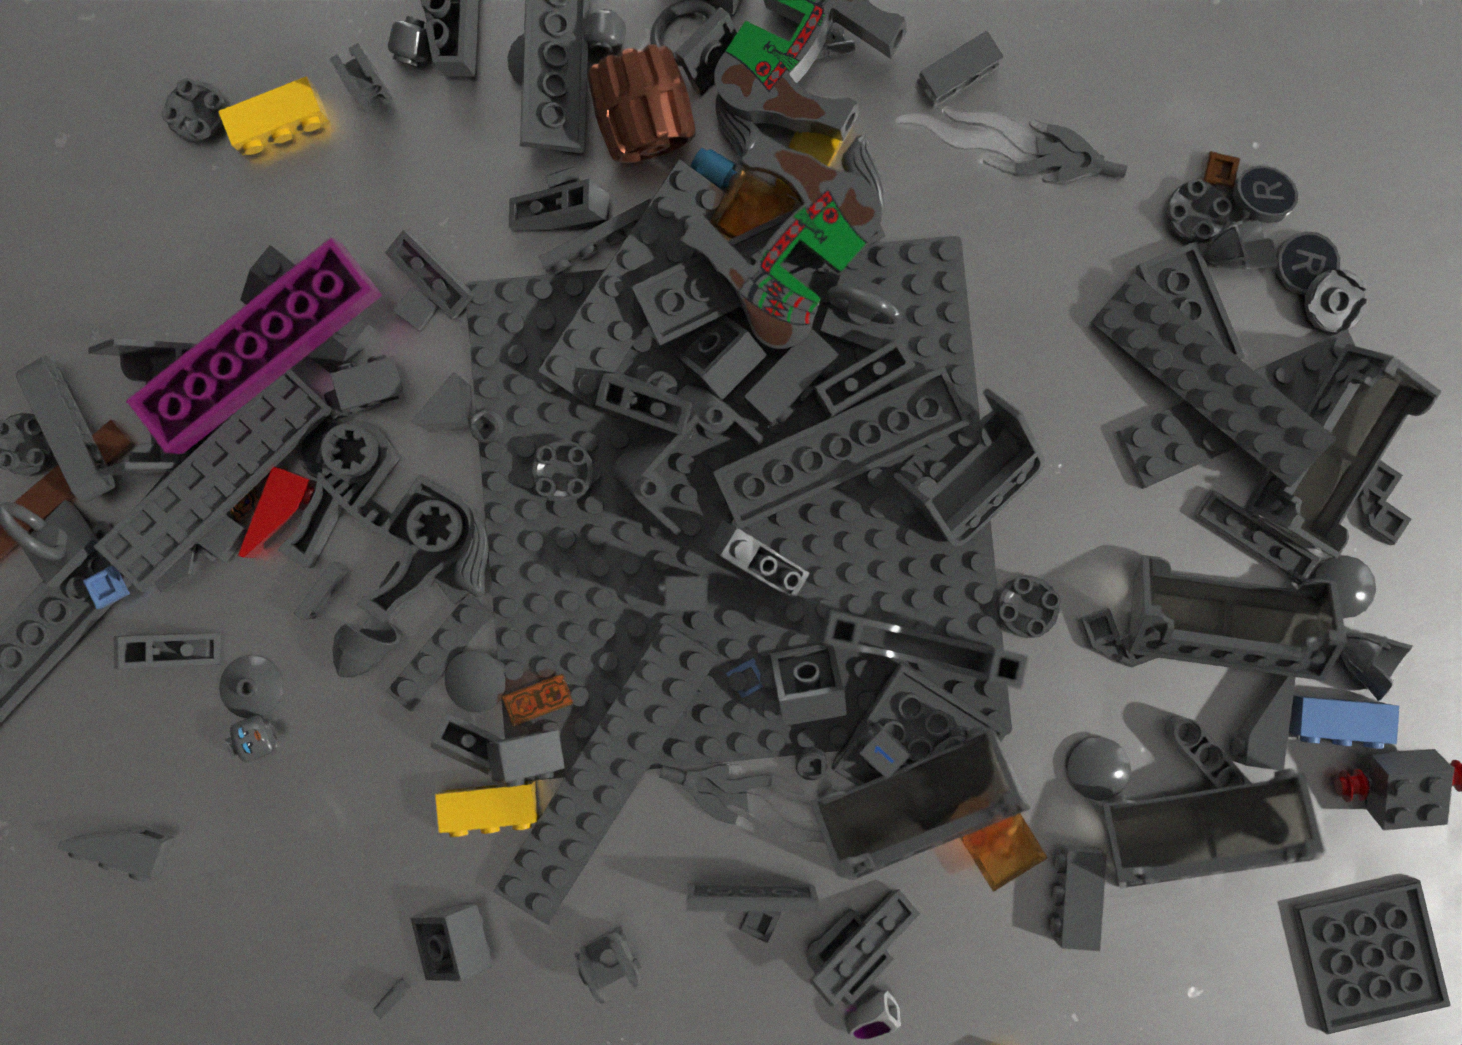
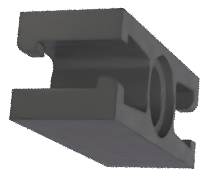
M985 31L920 71V78L917 79V84L932 108L997 69L1000 65L998 62L1004 56L989 32Z
M359 43L348 49L350 55H355L356 58L346 64H343L338 54L330 58L345 87L365 113L373 110L369 99L381 94L379 99L382 103L393 98L379 72Z

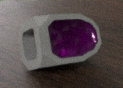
M883 991L864 999L857 1009L848 1016L845 1023L847 1033L859 1041L875 1040L894 1033L901 1027L900 1009L895 998L888 991Z

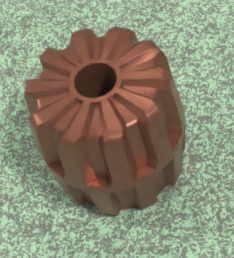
M649 44L638 51L634 47L623 50L620 56L609 55L603 58L599 64L593 65L588 70L587 78L596 120L610 156L615 162L635 163L654 159L684 147L696 136L688 92L669 47L661 46L658 48L656 44Z

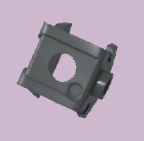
M621 927L585 944L575 953L580 978L600 1004L605 1003L603 988L616 980L626 976L634 989L639 983L638 969L642 967L638 959L634 958L625 940L627 938ZM608 949L613 950L618 963L614 966L604 965L601 961L602 952Z

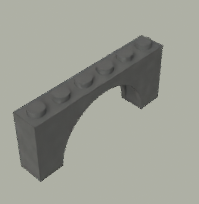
M826 610L819 641L827 645L918 663L1019 689L1022 687L1028 656L831 610Z

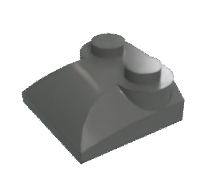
M850 910L820 940L813 942L809 946L805 956L809 966L815 973L863 923L853 910ZM887 950L841 998V1001L846 1005H852L894 960Z

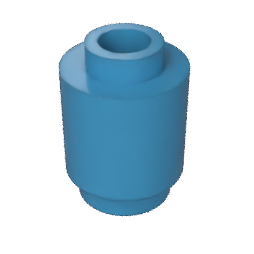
M701 148L690 166L722 191L725 188L731 189L739 175L735 171L736 163L712 149L707 151Z

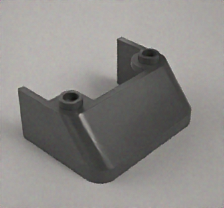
M113 338L89 347L88 352L89 354L120 356L123 374L132 381L146 382L147 384L183 356L193 344ZM212 431L183 454L166 453L150 433L151 443H142L134 446L129 453V462L99 469V476L163 474L166 471L172 473L212 435Z
M697 384L686 385L676 394V396L693 403L684 435L649 424L616 460L613 466L615 479L677 536L681 530L656 508L663 501L667 493L665 481L654 471L697 423L708 432L714 434L726 431L733 424L757 447L763 441V437L726 403Z
M986 388L983 394L992 411L979 422L978 436L981 442L938 483L930 477H923L911 484L898 472L893 476L914 507L955 547L966 544L1041 473L1045 465V457L1023 414L989 388Z

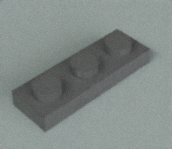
M409 229L402 230L385 252L451 319L457 318L475 296Z

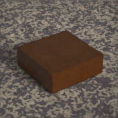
M1212 151L1208 152L1201 180L1218 189L1231 191L1234 188L1240 158Z

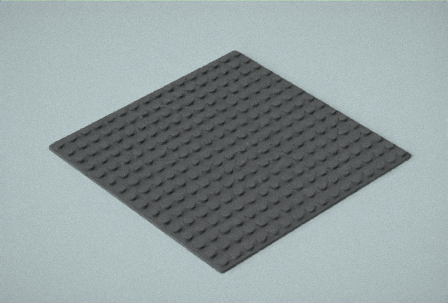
M949 236L870 244L862 248L841 271L901 293L896 306L900 311L901 318L897 323L889 325L882 347L899 338L915 364V367L910 372L842 412L945 366L971 424L741 529L810 573L794 600L706 548L722 520L737 527L713 471L829 419L813 392L805 401L802 402L798 398L790 407L793 413L781 425L776 421L770 426L744 401V396L792 347L778 349L762 343L754 335L743 307L725 314L750 333L766 353V356L721 401L726 403L763 437V441L757 447L733 424L726 431L714 434L708 432L697 423L654 471L665 481L667 493L663 501L656 508L681 530L677 536L627 491L613 475V466L616 460L643 432L649 423L595 405L596 401L590 407L537 371L605 269L468 282L465 285L475 294L466 308L476 413L483 410H493L499 414L504 425L503 432L498 439L489 443L478 441L486 533L489 547L488 555L497 657L505 667V691L501 698L505 739L543 730H559L565 768L553 771L554 777L547 779L565 778L664 622L669 623L718 654L719 658L647 770L659 769L663 765L667 767H680L794 756L807 747L818 748L824 753L842 751L900 661L1007 728L1009 731L1006 735L1011 733V713L1008 686L918 663L834 646L844 688L847 715L783 726L770 653L824 644L819 639L826 610L1004 650L1001 620L997 612L998 587L991 520L966 544L955 547L914 507L891 475L915 453L929 469L931 478L938 483L981 442L978 436L980 413L963 249L960 237ZM828 265L798 279L820 297L811 328L839 354L834 361L838 365L826 379L820 376L812 384L814 387L874 353L820 333L830 305L827 292L830 288L837 286L841 272L836 273ZM647 323L614 372L647 382L653 373L664 371L670 373L675 378L678 386L677 393L686 385L697 384L716 396L671 353L692 331L658 346ZM558 440L576 442L587 451L592 459L594 468L592 485L583 496L575 501L566 503L550 501L536 491L531 474L533 459L538 449L550 442ZM915 463L901 467L898 472L911 484L918 479L926 477ZM666 577H707V610L665 611V604H659V583H665ZM752 658L755 659L754 663L760 672V681L752 667L742 672H734L728 678L727 672ZM563 676L572 699L571 702L516 723L514 722L506 697ZM760 682L764 686L744 698H741L738 693L741 690L745 692ZM535 777L524 778V781H535Z

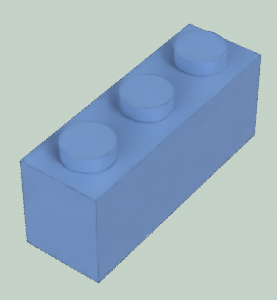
M1293 695L1289 733L1300 736L1301 742L1320 743V738L1332 739L1331 744L1352 746V741H1363V747L1384 749V743L1397 744L1399 706L1379 702Z

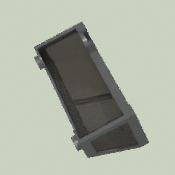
M1346 344L1306 410L1310 417L1337 439L1291 487L1287 486L1269 471L1246 510L1311 547L1338 559L1349 540L1348 530L1341 525L1345 516L1407 416H1420L1429 411L1440 395L1441 390L1394 356Z
M1142 555L1134 575L1129 654L1324 681L1347 643L1337 581L1312 578L1303 582L1298 590L1199 577L1170 573L1171 565L1169 561L1158 556Z
M984 725L975 727L967 732L968 737L963 740L962 744L896 770L888 779L882 776L846 792H837L836 788H829L818 793L819 798L811 801V805L837 876L849 880L858 879L1030 810L1031 808L992 727L986 729Z
M1283 769L1274 772L1275 777L1269 779V781L1137 802L1135 800H1128V795L1108 798L1109 803L1103 804L1120 889L1319 860L1325 853L1305 773H1295L1294 769Z

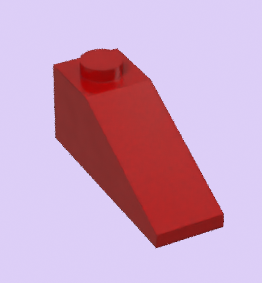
M274 466L270 471L238 556L255 558L298 519L309 505L314 495L317 481Z

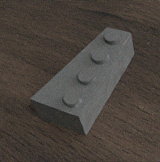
M421 0V5L425 12V26L434 65L444 76H475L479 0Z

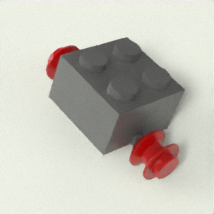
M1436 749L1372 754L1368 778L1360 769H1355L1352 776L1347 771L1341 770L1338 777L1334 780V786L1337 795L1342 796L1345 802H1351L1353 795H1356L1360 801H1365L1367 798L1366 810L1383 831L1448 825L1452 786L1458 792H1462V763L1459 760H1452L1449 764Z

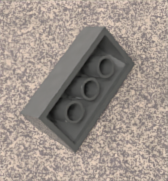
M269 245L250 268L240 300L247 305L296 266V264ZM357 315L309 353L308 356L329 373L336 372V367L353 362L377 333V330Z

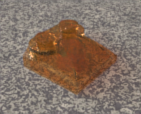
M741 168L731 177L729 188L709 222L717 231L733 239L791 211L795 201L770 182L751 171Z
M1021 813L960 837L963 846L967 849L993 892L1048 858Z

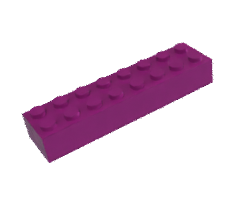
M329 238L127 399L126 402L166 453L183 454L379 299L382 294L346 247L335 239Z

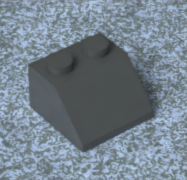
M726 315L694 329L671 352L706 388L721 400L733 391L736 385L751 370L756 368L758 363L766 356V353L750 333Z
M820 644L770 653L783 726L847 715L844 688L834 646Z
M477 904L455 905L410 918L425 980L463 981L492 967L491 951L485 939L482 927L483 918Z

